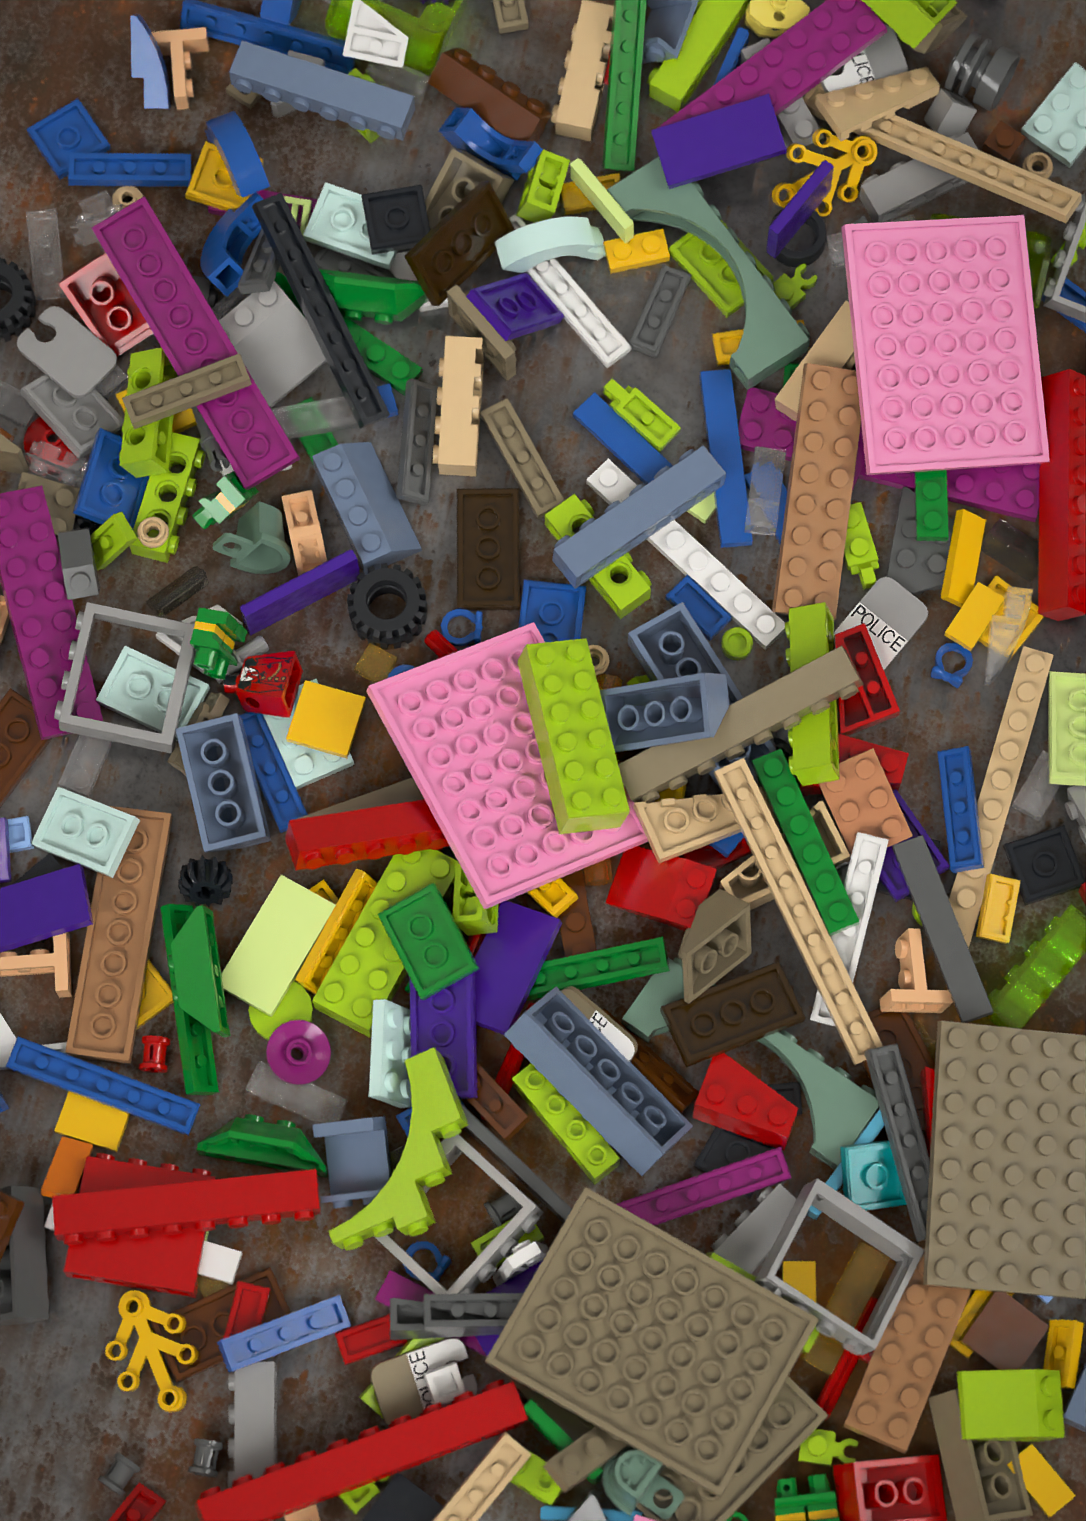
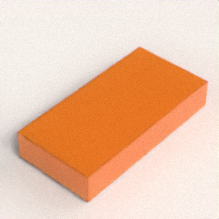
M62 1136L41 1188V1195L52 1198V1196L76 1194L83 1177L86 1157L92 1155L93 1144Z

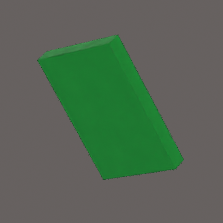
M435 883L378 913L420 999L425 1000L480 969Z
M532 1399L524 1406L528 1421L559 1452L574 1442ZM601 1468L597 1469L586 1479L592 1485H596L603 1477V1470Z

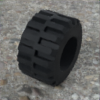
M0 258V290H5L12 294L9 303L0 309V338H4L5 342L12 340L10 336L13 334L19 337L23 332L21 329L23 326L29 328L31 325L30 317H35L36 313L34 307L36 299L24 270H19L18 265L12 261L7 265L6 259Z
M381 563V569L375 570L373 565L367 568V575L361 572L357 576L358 582H352L350 586L351 594H348L347 597L349 618L354 631L357 630L358 637L362 641L366 638L368 645L375 647L376 643H379L381 649L388 650V644H394V648L397 649L401 648L402 641L405 640L408 645L413 641L414 634L419 636L422 632L421 625H425L427 620L426 594L419 578H413L412 571L406 568L403 572L401 571V565L394 564L392 569L388 568L387 563ZM383 594L397 595L406 602L403 612L392 619H381L374 616L369 611V606L375 598Z

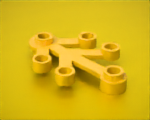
M816 130L813 133L812 140L817 147L827 148L831 146L846 152L836 159L806 150L803 145L798 143L788 146L786 155L790 161L796 163L803 161L819 166L826 160L834 165L831 190L822 201L825 203L826 208L821 213L818 211V207L814 210L821 217H826L831 213V201L841 171L850 165L847 181L839 186L837 195L840 200L845 202H853L857 198V187L863 168L873 163L877 156L876 143L870 137L858 136L852 141L844 140L840 142L838 137L832 135L829 130ZM825 133L827 139L825 143L821 144L819 136ZM863 145L865 153L859 157L857 150ZM799 147L801 151L800 156L794 158L793 151ZM814 171L791 184L785 182L777 184L772 191L773 202L777 206L785 208ZM847 187H850L851 195L845 198L844 191ZM785 189L787 191V197L784 200H781L779 198V193L781 190Z
M137 1290L129 1291L119 1301L118 1310L123 1319L115 1340L109 1342L105 1349L106 1356L110 1360H123L128 1354L126 1346L134 1327L136 1328L139 1339L127 1370L118 1377V1386L123 1391L136 1390L139 1387V1375L147 1357L160 1389L158 1394L159 1406L167 1412H178L186 1405L187 1395L183 1388L173 1385L160 1350L175 1356L182 1364H193L198 1358V1350L191 1344H180L153 1333L148 1320L164 1325L165 1330L173 1334H179L184 1331L186 1320L180 1314H169L152 1307L150 1299L145 1293ZM132 1301L138 1303V1309L135 1313H132L129 1309ZM173 1318H178L179 1327L176 1330H173L170 1325ZM115 1345H119L121 1348V1353L118 1357H115L112 1353ZM186 1348H189L192 1352L191 1358L186 1361L183 1358V1351ZM128 1375L133 1378V1384L129 1388L124 1383ZM169 1392L174 1395V1402L170 1405L165 1400Z

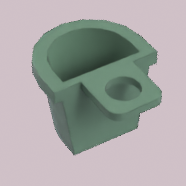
M260 501L239 518L236 535L224 533L213 543L214 551L233 557L230 559L231 567L249 573L270 574L279 572L288 566L291 559L290 547L285 543L282 513L279 509ZM234 542L235 546L234 548H227L224 544Z
M631 1446L608 1461L603 1469V1487L607 1497L628 1516L633 1513L640 1503L659 1518L668 1520L684 1499L682 1491L660 1476L666 1466ZM661 1489L669 1491L673 1497L672 1504L665 1509L657 1507L653 1501L654 1494Z

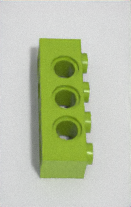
M162 347L131 353L126 396L177 377L178 374ZM125 407L124 422L122 424V446L119 453L120 466L136 478L168 472L174 415L134 429Z
M172 432L169 469L166 473L150 475L133 528L137 539L129 546L132 554L168 563L170 554H176L179 545V536H176L179 525H185L188 516V508L185 507L188 496H194L197 486V479H194L197 468L202 469L206 452L201 448L199 438ZM182 464L185 466V469L180 473H172L170 471L174 465ZM166 493H175L177 495L170 502L161 500ZM158 517L168 523L169 537L158 548H148L139 541L137 529L139 524L146 518ZM150 530L148 536L151 538L157 537L159 531Z
M574 493L545 514V526L555 539L559 541L566 535L570 537L575 535L573 530L587 520L594 518L593 515L595 513L585 499L580 501ZM628 552L589 579L620 620L650 599L651 596L650 586L652 583L642 570L637 572L631 564L633 560ZM620 573L625 575L627 580L623 583H615L611 580V577L614 574Z
M532 1063L512 1078L513 1087L594 1185L620 1165V1157L601 1134L536 1070Z

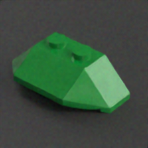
M319 269L340 313L344 314V318L348 320L362 321V317L374 318L376 323L391 325L392 321H403L429 301L418 281Z
M201 905L194 909L170 944L172 954L168 956V963L171 972L175 975L176 986H173V998L175 1003L179 1005V1008L216 1034L225 1038L230 1037V1029L217 948L214 916L212 910Z
M245 1114L244 1119L234 1118L197 1143L196 1150L200 1156L290 1172L316 1169L318 1177L327 1178L328 1174L326 1165L301 1129L295 1128L296 1123L286 1120H277L276 1124L264 1122V1118L261 1116Z

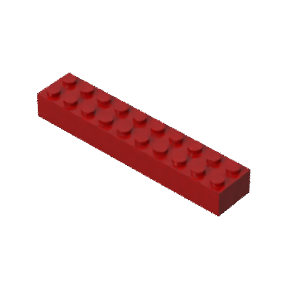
M500 1379L486 1385L482 1389L481 1394L474 1396L473 1391H468L454 1397L451 1405L444 1408L441 1402L422 1409L423 1412L419 1413L420 1417L411 1419L410 1414L392 1420L391 1424L388 1425L389 1428L380 1431L379 1427L376 1426L359 1433L358 1440L348 1443L347 1438L329 1444L328 1448H326L327 1452L317 1455L315 1450L301 1454L294 1460L295 1464L285 1467L284 1462L269 1466L264 1469L265 1471L261 1477L253 1479L252 1474L235 1479L232 1481V1487L221 1491L220 1486L200 1493V1500L196 1501L195 1509L200 1521H273L397 1474V1472L405 1471L521 1427L528 1418L514 1381L505 1384L504 1379Z

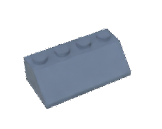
M371 442L343 443L312 456L314 469L365 575L368 574L367 568L373 565L375 570L381 569V563L390 565L422 551Z
M704 672L600 690L615 753L712 738L715 736L729 708L726 674Z
M238 713L176 728L204 852L241 849L271 841L243 720Z

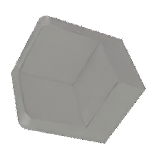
M941 88L925 115L924 121L934 132L946 137L953 135L961 136L966 131L977 109L965 96L961 97L954 92Z

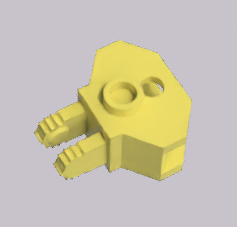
M752 0L745 12V25L759 37L777 38L810 13V7L802 0Z

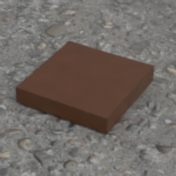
M992 1291L958 1341L996 1370H1020L1050 1326L1006 1292Z

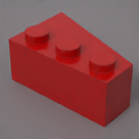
M723 1053L712 1057L695 1102L692 1118L775 1148L781 1147L784 1151L795 1123L798 1108Z

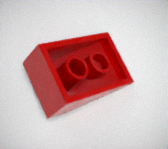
M105 251L59 282V286L91 333L112 349L116 357L153 334Z
M636 846L623 852L605 904L686 931V928H691L699 905L706 898H709L717 876V869L681 857H675L658 864L653 850Z
M939 1454L852 1462L833 1466L840 1521H947Z

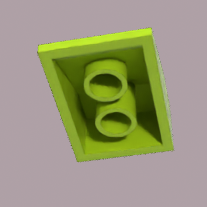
M1024 1369L957 1372L962 1440L1040 1442L1065 1437L1060 1370Z

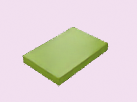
M721 219L722 224L728 229L729 227ZM687 233L668 248L671 257L686 273L691 274V279L726 318L744 305L741 289L734 273L727 262L710 245L695 235ZM738 238V245L743 252L748 251L755 259L756 269L761 276L766 275L773 283L774 277Z

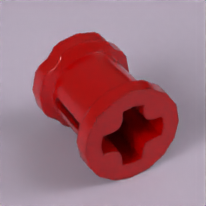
M161 1036L142 1037L141 1042L144 1044L143 1062L139 1064V1070L149 1073H167L168 1066L165 1065L166 1050L171 1040Z

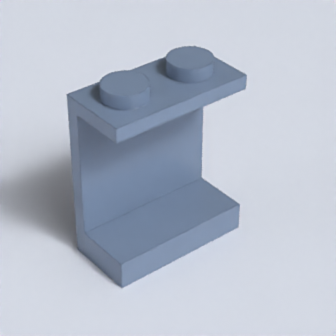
M647 0L646 5L651 8V12L644 30L642 64L678 58L699 0Z
M385 1116L313 1124L314 1138H325L331 1193L329 1196H321V1203L333 1202V1208L353 1206L352 1200L363 1199V1205L371 1203L392 1175Z

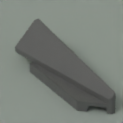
M524 1293L424 1294V1302L390 1298V1340L500 1335Z

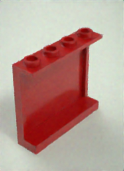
M96 1153V1157H86L79 1193L214 1180L216 1177L211 1176L212 1172L204 1169H192V1173L179 1171L180 1167L172 1164L161 1163L159 1168L147 1166V1161L129 1158L128 1162L115 1161V1156ZM195 1227L182 1228V1233L175 1235H164L162 1230L151 1231L149 1236L144 1238H130L129 1234L116 1235V1240L99 1242L96 1240V1237L83 1238V1243L69 1245L64 1273L69 1278L196 1298L199 1286L197 1279L207 1231L199 1232L196 1231Z

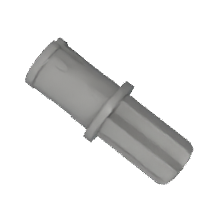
M257 636L236 651L233 648L232 655L237 659L238 664L237 666L229 665L226 675H232L241 670L247 657L263 655L269 651V646L262 636ZM215 678L219 684L224 681V679Z

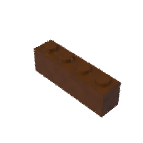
M455 47L444 51L427 82L461 107L472 108L486 124L503 136L516 141H535L537 143L552 116V113L545 109V105L541 101L529 98L521 93V89L516 84L502 80L496 75L494 69L487 65L479 64L472 59V55L462 48Z

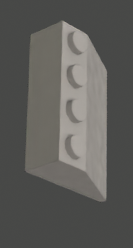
M273 281L270 291L251 293L219 320L237 353H240L243 363L270 408L327 362L307 319L275 281Z

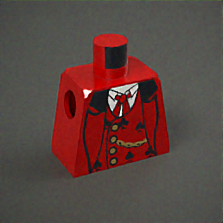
M295 651L249 656L244 660L240 675H226L224 690L226 693H237L242 708L247 712L290 718L303 670Z

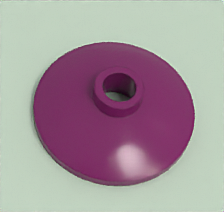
M293 1020L280 1025L271 1034L266 1047V1057L269 1067L279 1079L289 1084L304 1085L315 1081L325 1072L330 1062L331 1049L326 1035L318 1026L304 1020ZM296 1048L301 1051V1059L296 1060L291 1056L292 1049Z

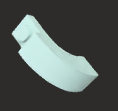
M559 217L539 221L516 229L495 241L502 269L518 273H524L541 262L561 256H579L593 260H599L606 256L603 244L604 239L599 227L590 226L588 218Z

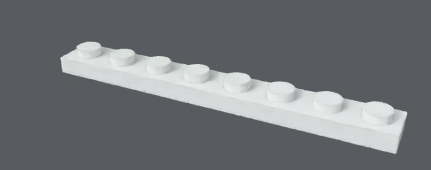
M609 459L586 479V484L609 505L617 500L621 503L627 499L629 493L637 486ZM675 520L646 539L685 576L689 575L732 616L734 622L747 630L764 650L785 632V622L773 613L766 604Z

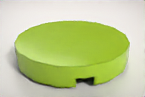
M295 981L291 984L272 1017L249 1005L248 1009L252 1026L258 1035L266 1040H269L271 1034L286 1022L304 1020L311 1023L313 1017L311 997L305 988Z

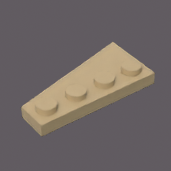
M927 67L816 95L815 105L840 142L849 138L851 132L857 129L862 132L870 128L872 122L881 117L887 120L895 116L896 110L902 107L909 109L938 95L940 84Z
M758 787L773 819H775V815L762 787ZM701 794L693 795V798L677 800L675 798L661 799L660 802L646 803L644 801L636 802L633 805L658 864L742 832L724 794L709 796Z

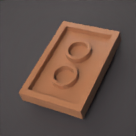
M873 748L839 763L840 780L818 783L850 855L852 854L857 832L888 839L887 848L913 836Z

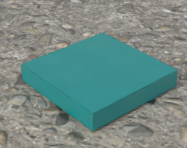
M889 1140L840 1146L843 1191L846 1198L866 1211L907 1205Z

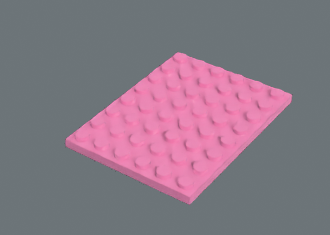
M1024 215L843 225L841 228L866 474L877 475L1050 462Z
M534 622L369 685L366 691L484 910L648 842L633 808L635 802L630 799L625 787L624 790L630 812L621 827L559 835L517 662L526 644L545 643Z

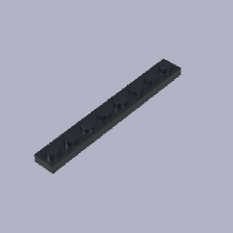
M279 193L256 202L252 209L359 428L361 429L386 419L390 413L283 194Z

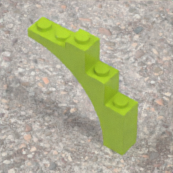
M435 1048L404 1060L411 1084L412 1113L409 1135L401 1159L387 1184L371 1203L350 1220L328 1231L332 1243L340 1249H356L363 1245V1240L374 1235L375 1237H382L394 1231L393 1227L395 1226L404 1235L417 1236L426 1232L429 1225L436 1223L423 1186H437L445 1181L444 1177L452 1174L439 1138L447 1139L461 1133V1129L469 1124L444 1058Z

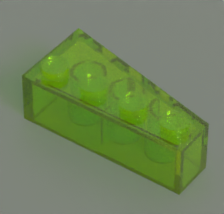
M1070 904L1060 918L1055 916L1044 930L1047 933L1040 942L1035 940L1024 955L1027 959L1020 967L1015 964L1004 978L1007 983L1002 990L999 991L995 988L988 996L993 1014L986 1016V1018L996 1026L1023 1029L1086 953V916Z

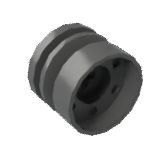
M973 31L956 52L950 64L944 88L953 92L962 81L958 95L964 97L974 87L976 90L973 103L992 112L1004 95L1017 69L1021 55L1002 45L992 56L989 54L992 40L987 38L979 47L982 35Z

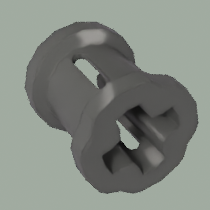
M508 1193L492 1203L487 1201L483 1204L496 1227L501 1226L502 1222L517 1214L523 1207Z
M194 1439L196 1450L193 1465L188 1468V1473L217 1478L218 1472L215 1468L219 1450H222L223 1444L206 1439Z
M117 1452L114 1463L104 1476L100 1475L98 1480L122 1497L125 1493L124 1487L133 1474L139 1473L141 1468Z

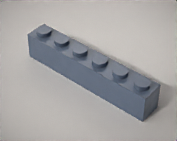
M243 40L229 71L231 85L241 92H255L271 102L277 103L282 101L291 104L293 108L302 112L310 110L319 113L323 118L330 121L341 120L357 130L368 129L377 132L379 136L388 140L396 138L403 141L415 111L413 95Z
M704 445L696 451L694 449L688 450L679 458V462L671 468L666 466L658 471L653 481L647 485L644 483L639 484L629 493L627 499L621 503L619 500L613 502L605 509V514L596 520L591 518L583 523L578 533L572 537L566 535L554 545L552 561L576 589L722 487L727 473Z

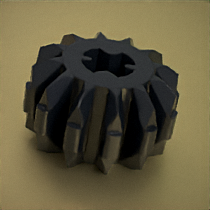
M202 855L200 860L190 858L188 864L181 867L178 888L180 889V894H183L185 902L193 901L196 907L206 904L210 908L211 903L222 905L223 899L229 898L232 891L233 874H231V869H228L226 861L218 862L216 856L211 859H205Z

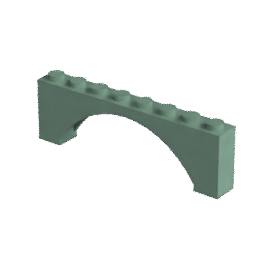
M657 157L607 189L632 221L665 224L691 233L710 245L727 262L740 286L745 309L743 335L738 350L730 356V368L747 390L808 351L810 334L803 323L795 321L789 304L783 298L780 300L773 292L775 289L771 280L766 275L761 276L756 269L757 264L753 256L748 251L743 252L738 245L737 235L731 228H725L720 221L722 218L719 211L713 204H707L703 198L704 193L696 181L669 189L660 159Z
M668 958L670 971L652 975L622 1018V1024L647 1043H649L652 1037L669 1032L660 1011L661 1006L684 998L683 962L678 958H674V960ZM781 1030L780 1033L776 1032L756 1040L775 1053L787 1065L800 1083L810 1111L813 1127V1145L809 1153L836 1170L841 1163L840 1146L854 1145L880 1108L875 1091L866 1085L859 1087L850 1081L851 1075L842 1068L836 1066L833 1069L823 1062L825 1058L811 1048L806 1051L796 1044L798 1040L787 1031Z

